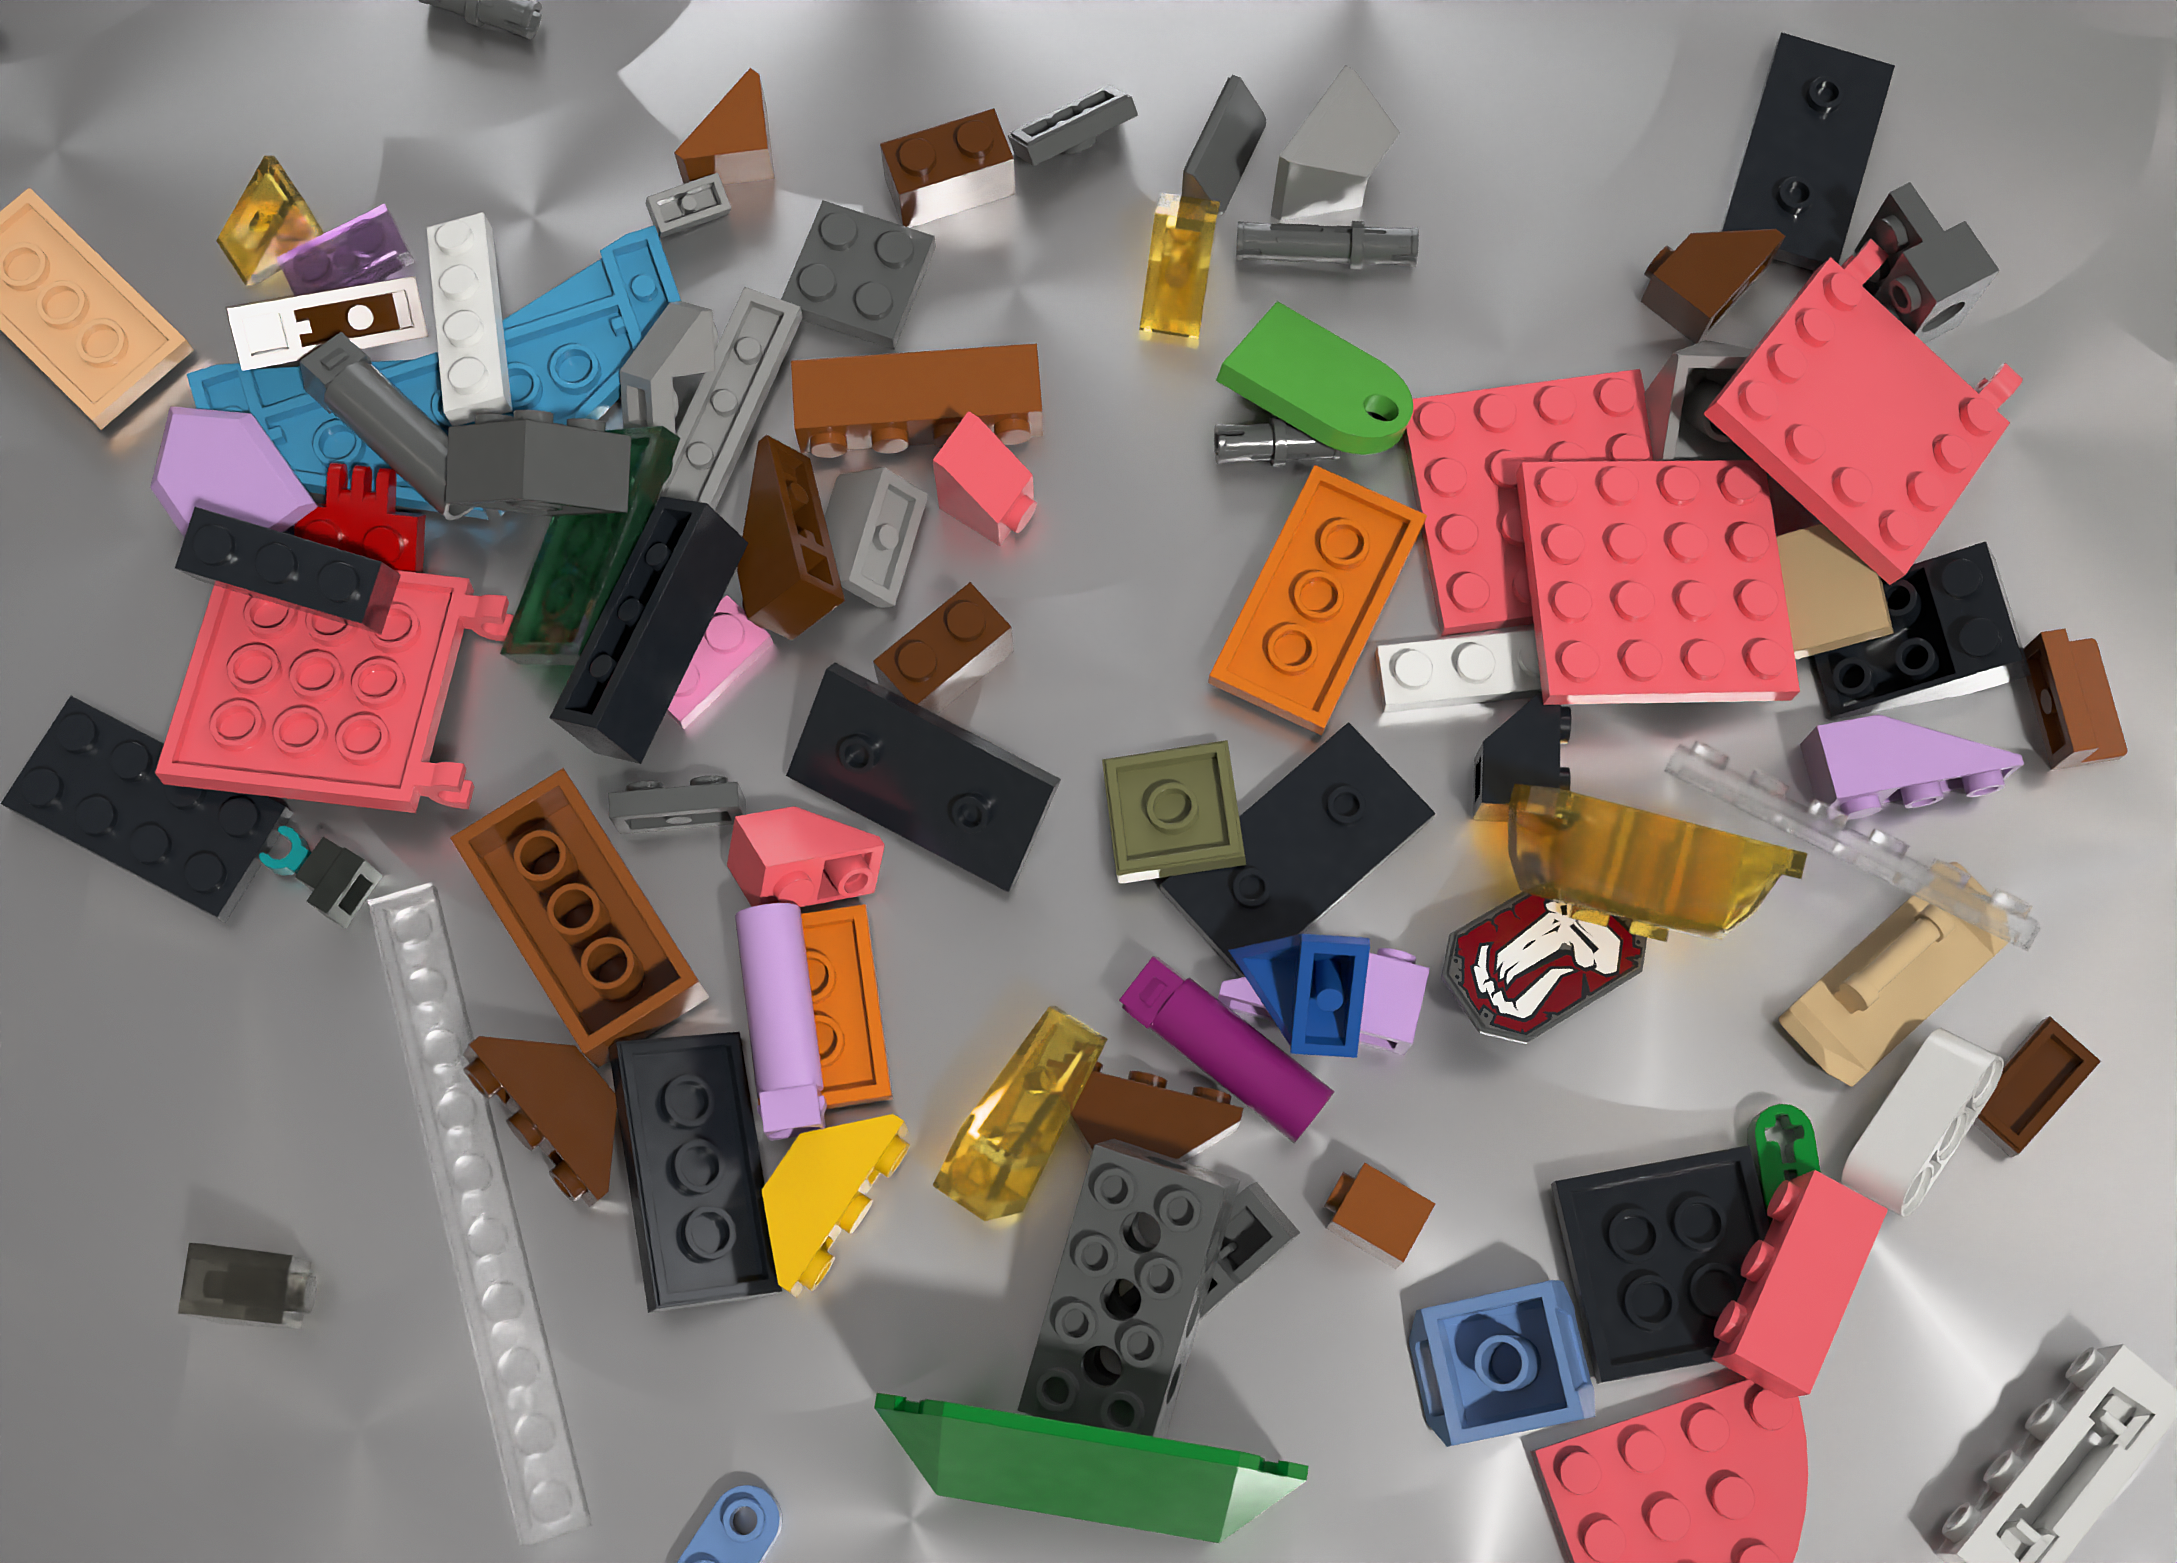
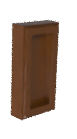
M2049 1016L2034 1028L2004 1062L1997 1087L1973 1124L2008 1156L2014 1157L2019 1155L2097 1067L2101 1060Z

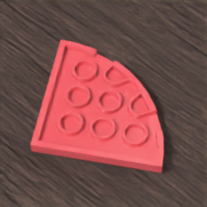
M1746 1379L1530 1451L1570 1563H1793L1806 1512L1808 1487L1807 1440L1799 1397L1784 1399Z

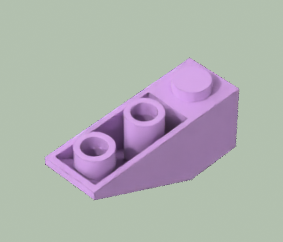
M1879 714L1818 725L1800 744L1819 815L1842 812L1843 819L1845 820L1870 816L1882 810L1881 804L1903 800L1905 808L1930 805L1944 798L1943 793L1965 789L1967 797L1990 794L2005 787L2004 780L2024 765L2022 756L2019 754Z

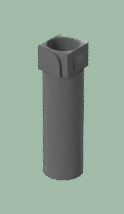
M340 332L300 360L305 391L329 414L333 413L446 520L453 521L459 519L475 508L446 504L448 435L372 365L371 358L348 337Z

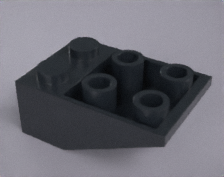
M1986 541L1913 564L1905 576L1891 585L1881 578L1894 633L1814 655L1829 711L1833 719L1966 695L2031 676L1999 568Z

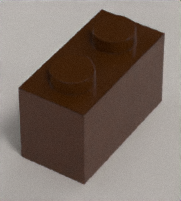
M994 108L880 144L885 181L902 226L911 228L1016 195L1014 158Z
M969 582L873 660L878 685L937 715L1014 652L1012 627L977 588Z

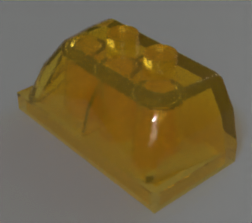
M1514 784L1508 808V854L1521 891L1529 895L1571 905L1568 918L1604 927L1608 926L1610 915L1629 919L1631 924L1628 933L1663 942L1668 941L1670 930L1705 939L1722 940L1756 913L1781 876L1802 879L1808 854L1557 788Z

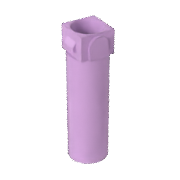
M772 903L741 910L736 913L735 922L757 1098L760 1099L757 1112L762 1118L764 1134L770 1141L798 1137L800 1133L822 1130L826 1128L824 1114L827 1102L824 1095L822 1096L820 1092L824 1086L801 909L796 904Z

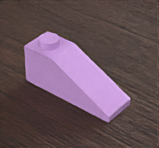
M1380 948L1377 954L1369 953L1359 1044L1405 1055L1413 1044L1430 970L1428 967L1416 965L1415 956L1391 948ZM1246 977L1222 981L1218 1000L1234 1012L1273 1021Z

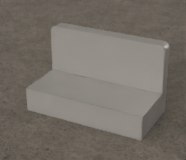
M885 467L840 474L835 481L825 513V521L841 586L878 608L893 607L896 604L929 495Z

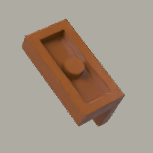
M2066 628L2040 632L2023 649L2031 672V676H2027L2026 680L2051 770L2121 759L2127 754L2128 750L2097 641L2093 638L2069 641Z

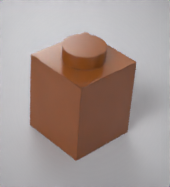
M1364 1163L1355 1177L1343 1172L1324 1205L1325 1208L1334 1212L1326 1229L1396 1269L1404 1263L1436 1203Z

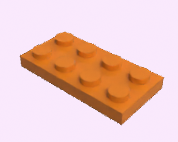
M1314 465L1209 675L1208 683L1322 736L1416 543L1427 515Z

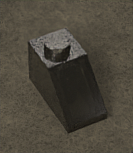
M189 1243L178 1314L226 1325L302 1329L304 1314H310L315 1304L317 1293L316 1276L314 1273H310V1261L293 1255Z

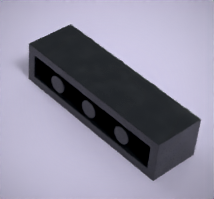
M660 496L549 717L596 754L639 764L642 763L745 552L748 542L708 503Z

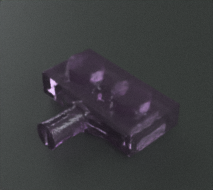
M385 203L276 257L294 295L384 281L389 275L415 263L410 249Z

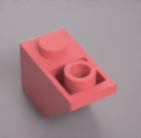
M792 806L735 816L727 867L751 907L772 903H791L799 907H805L874 893L885 844L879 836Z

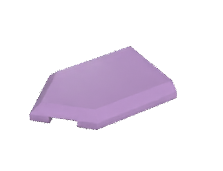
M170 406L150 488L184 538L195 507L279 532L286 531L318 507L256 417L251 413Z

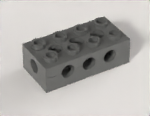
M1110 1139L1094 1145L1017 1411L1034 1417L1166 1438L1241 1180L1116 1139ZM1141 1212L1150 1214L1158 1222L1161 1231L1158 1245L1149 1243L1141 1236L1138 1229V1219ZM1121 1279L1129 1280L1138 1288L1141 1295L1139 1310L1130 1308L1121 1299L1119 1293ZM1101 1346L1111 1348L1119 1356L1122 1367L1120 1375L1110 1372L1103 1365L1100 1357Z

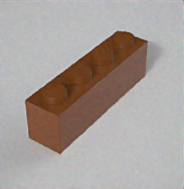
M1037 343L791 361L794 429L801 453H812L817 457L833 458L844 455L847 450L872 448L876 452L890 454L902 452L913 445L934 444L936 447L942 448L968 411L979 417L1005 445L1021 444L1030 440L1031 437L1043 436Z

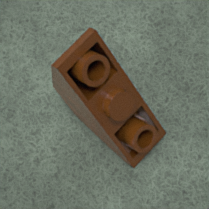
M479 1036L468 1044L463 1053V1056L470 1063L463 1068L466 1076L486 1099H490L495 1094L512 1113V1116L506 1120L509 1128L527 1149L532 1151L539 1146L555 1167L549 1171V1174L563 1194L572 1202L582 1198L589 1207L609 1192L617 1113L616 1096L614 1091L575 1045Z
M1066 1055L1064 1063L1051 1060L1048 1062L1046 1083L1090 1157L1095 1144L1116 1139L1186 1162L1237 1131L1244 1108L1230 1105L1232 1096L1219 1090L1193 1087L1192 1095L1166 1089L1168 1081L1160 1076L1140 1071H1129L1128 1079L1102 1073L1104 1065L1100 1062L1074 1055Z

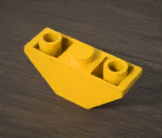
M894 1114L832 1126L822 1130L818 1129L800 1133L762 1188L778 1285L794 1297H798L804 1286L811 1291L816 1289L834 1262L835 1257L828 1253V1250L842 1229L852 1234L870 1209L873 1200L865 1195L881 1173L889 1178L902 1162L910 1147V1144L903 1140L908 1132L904 1120Z

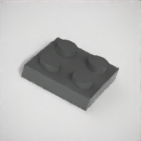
M823 200L781 300L800 306L803 316L802 320L895 349L935 251V236Z

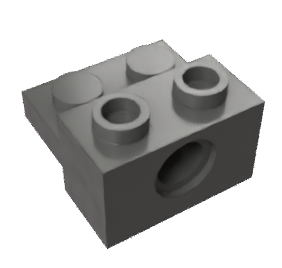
M1911 182L1889 192L1854 250L1857 254L1865 243L1872 239L1889 255L1880 268L1869 278L1870 281L1876 282L1879 287L1874 297L1924 344L1960 326L2000 271L1967 222L1963 221L1944 231Z

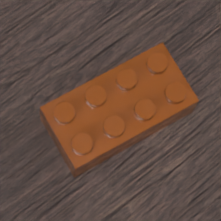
M564 768L450 837L579 1048L597 1068L610 1061L608 1047L615 1042L643 1040L709 998L708 993Z

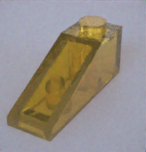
M1049 1006L961 1126L932 1186L983 1221L1023 1212L1108 1039L1057 1006Z

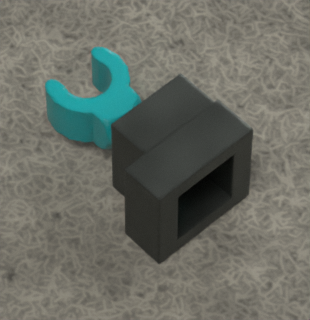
M280 826L278 832L292 843L290 853L285 858L273 859L263 852L259 854L260 861L276 874L282 876L296 874L295 878L313 891L306 902L324 916L346 929L383 875L365 859L345 847L338 846L325 837H322L311 852L307 841L290 827Z

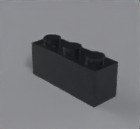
M198 507L194 508L175 565V569L199 581L380 635L382 634L401 576L381 561Z

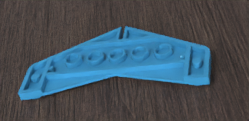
M655 225L625 234L600 250L602 256L600 260L502 320L512 411L501 415L514 417L515 410L546 411L554 414L553 423L566 425L567 419L572 418L598 420L621 397V368L669 303L681 301ZM438 352L413 360L372 362V365L447 435L449 434V427H452L443 411ZM239 363L217 364L187 374L196 409L251 413L256 417L303 486L310 493L326 495L327 472L331 463L347 465L348 489H351L352 472L356 465L371 467L372 492H376L378 470L380 468L392 469L333 413L329 414L305 391L300 366L242 371ZM475 421L463 425H473ZM396 473V506L438 512ZM475 507L468 514L464 515L466 517L489 520L485 508ZM498 510L501 516L506 512Z

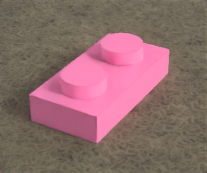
M728 595L720 601L666 712L683 729L773 644L771 635L765 629L747 620L744 610Z

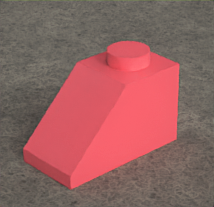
M968 411L933 459L939 509L998 546H1001L1011 530L1020 533L1025 528L1036 509L1037 502L1034 500L1033 475L979 417Z

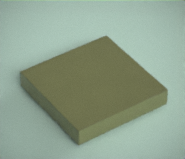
M1228 740L1102 759L1116 875L1119 884L1246 865Z

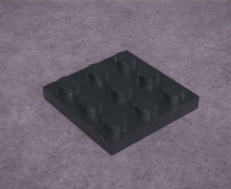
M1750 1145L1553 1182L1551 1188L1596 1383H1606L1716 1362L1712 1360L1720 1341L1714 1337L1716 1323L1727 1304L1732 1300L1737 1302L1747 1280L1741 1276V1268L1745 1257L1755 1242L1758 1240L1764 1241L1770 1227Z

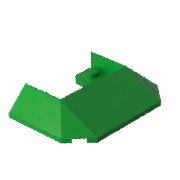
M882 1393L876 1394L875 1410L935 1494L942 1497L1221 1543L1307 1481L1309 1467L1307 1465L1278 1460V1463L1265 1461V1458L1260 1457V1455L945 1401L925 1399L915 1402L906 1400L907 1397Z

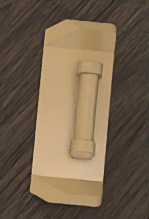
M1957 862L1948 863L1779 1017L1780 1024L1827 1074L1853 1087L2010 942L2005 909L1961 864Z

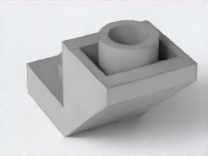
M682 301L670 302L620 370L624 432L652 442L676 439L675 418L678 414L679 404L677 394L673 388L672 378L715 371L714 351L718 345V332L713 322V312L711 309Z

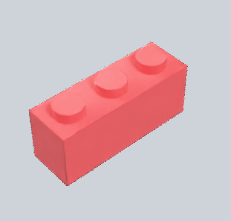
M1816 1170L1790 1181H1783L1773 1194L1767 1209V1215L1773 1218L1766 1237L1764 1241L1758 1240L1755 1242L1742 1264L1741 1276L1747 1280L1737 1302L1732 1300L1727 1304L1716 1323L1714 1337L1720 1341L1712 1360L1784 1399L1809 1395L1888 1209Z

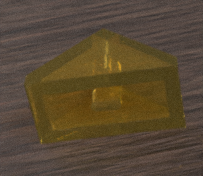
M264 155L216 240L245 285L260 283L329 242L306 201L275 155Z

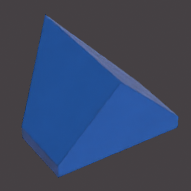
M1298 934L1228 950L1290 1045V1054L1357 1058L1370 952V938Z

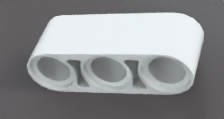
M1938 1028L1932 1032L1851 1151L1843 1169L1842 1183L1902 1217H1907L1913 1213L1997 1087L2004 1067L2002 1057L1943 1028Z

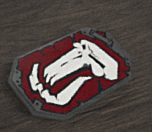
M1566 866L1452 932L1448 938L1441 979L1480 1034L1527 1044L1643 971L1649 929L1611 877Z

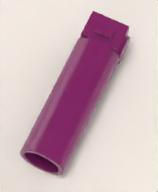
M1153 956L1119 999L1123 1004L1121 1007L1133 1018L1161 1037L1294 1144L1335 1092L1190 977L1185 979L1159 957Z

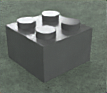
M515 410L514 417L501 414H476L475 424L449 427L446 504L549 517L628 513L631 436L605 432L606 422L601 420L572 418L567 419L566 425L553 423L554 414L546 411Z

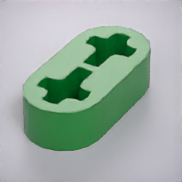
M1777 1104L1770 1106L1752 1119L1747 1129V1144L1750 1145L1767 1212L1773 1194L1779 1185L1785 1181L1784 1174L1788 1173L1790 1181L1813 1170L1821 1173L1815 1133L1810 1119L1802 1110L1793 1105ZM1776 1119H1780V1124L1784 1130H1793L1796 1136L1795 1141L1785 1145L1787 1163L1782 1162L1781 1149L1778 1142L1767 1141L1765 1131L1775 1126ZM1768 1216L1769 1224L1771 1225L1773 1218Z

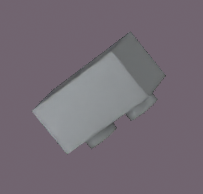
M718 173L648 196L645 202L659 239L729 215L731 211V205Z

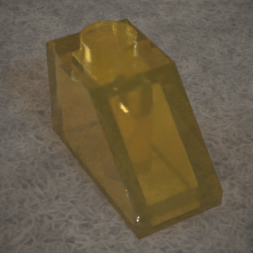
M1161 193L1154 215L1139 330L1199 339L1214 251L1220 201Z

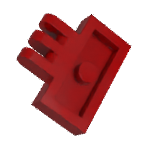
M331 463L327 472L326 504L316 503L318 505L316 509L295 523L294 536L381 561L393 570L423 573L426 515L395 511L396 472L393 469L380 468L376 478V492H372L371 467L356 465L352 472L351 489H348L347 465Z

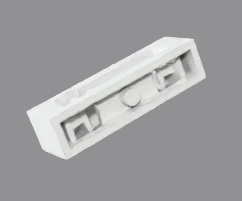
M2125 1344L2098 1348L2097 1350L2094 1347L2088 1348L2067 1370L2065 1377L2071 1383L2058 1400L2055 1401L2053 1398L2046 1400L2029 1417L2025 1424V1429L2031 1434L2015 1453L2012 1450L2004 1452L1989 1467L1983 1478L1989 1486L1974 1505L1970 1502L1964 1503L1946 1521L1942 1528V1534L1947 1539L1935 1554L1945 1563H2064L2176 1421L2177 1389ZM2090 1429L2101 1438L2109 1434H2116L2106 1447L2093 1446L2031 1526L2022 1518L2017 1521L2007 1520L2015 1509H2027Z

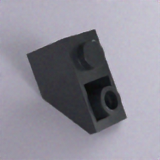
M1541 690L1483 741L1474 758L1473 820L1549 825L1560 805L1568 804L1571 775L1569 767H1560V744H1568L1570 739L1572 720L1570 707L1543 705Z

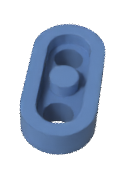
M742 1485L728 1490L718 1499L677 1563H762L781 1532L783 1517L778 1501L770 1492L757 1486ZM743 1507L751 1508L757 1516L755 1529L747 1535L737 1532L733 1525L735 1513Z

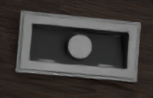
M1233 74L1231 78L1228 77L1183 170L1181 195L1183 202L1216 215L1225 213L1266 127L1264 112L1241 77Z

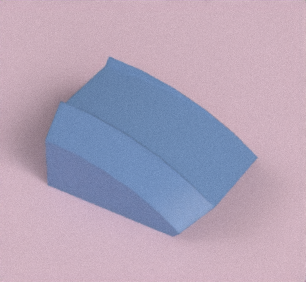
M1549 1280L1416 1310L1408 1342L1427 1424L1447 1447L1596 1417L1594 1387L1590 1379L1576 1321L1575 1307L1563 1281Z

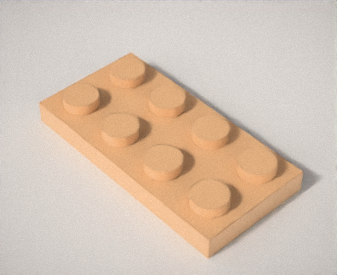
M30 187L0 211V331L102 430L194 349L161 314Z

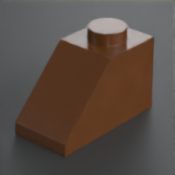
M1777 229L1690 233L1675 251L1667 245L1650 263L1644 273L1650 279V282L1640 302L1694 344H1697L1767 269L1781 246L1785 235Z

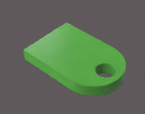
M1278 301L1225 359L1216 378V381L1319 442L1336 450L1351 454H1376L1392 448L1400 441L1413 413V399L1410 390L1404 380L1392 368ZM1367 412L1377 413L1383 416L1387 421L1377 420L1370 416Z

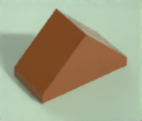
M750 68L674 152L684 184L715 173L719 174L723 185L775 179L767 107L760 74Z

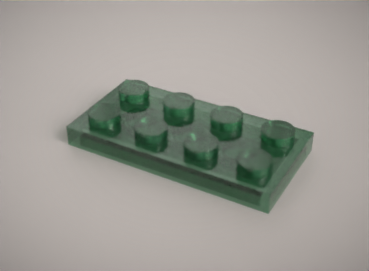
M664 426L605 430L608 433L631 436L628 513L552 517L500 652L501 655L517 664L576 665L656 506L663 484L671 474L672 460L680 437Z

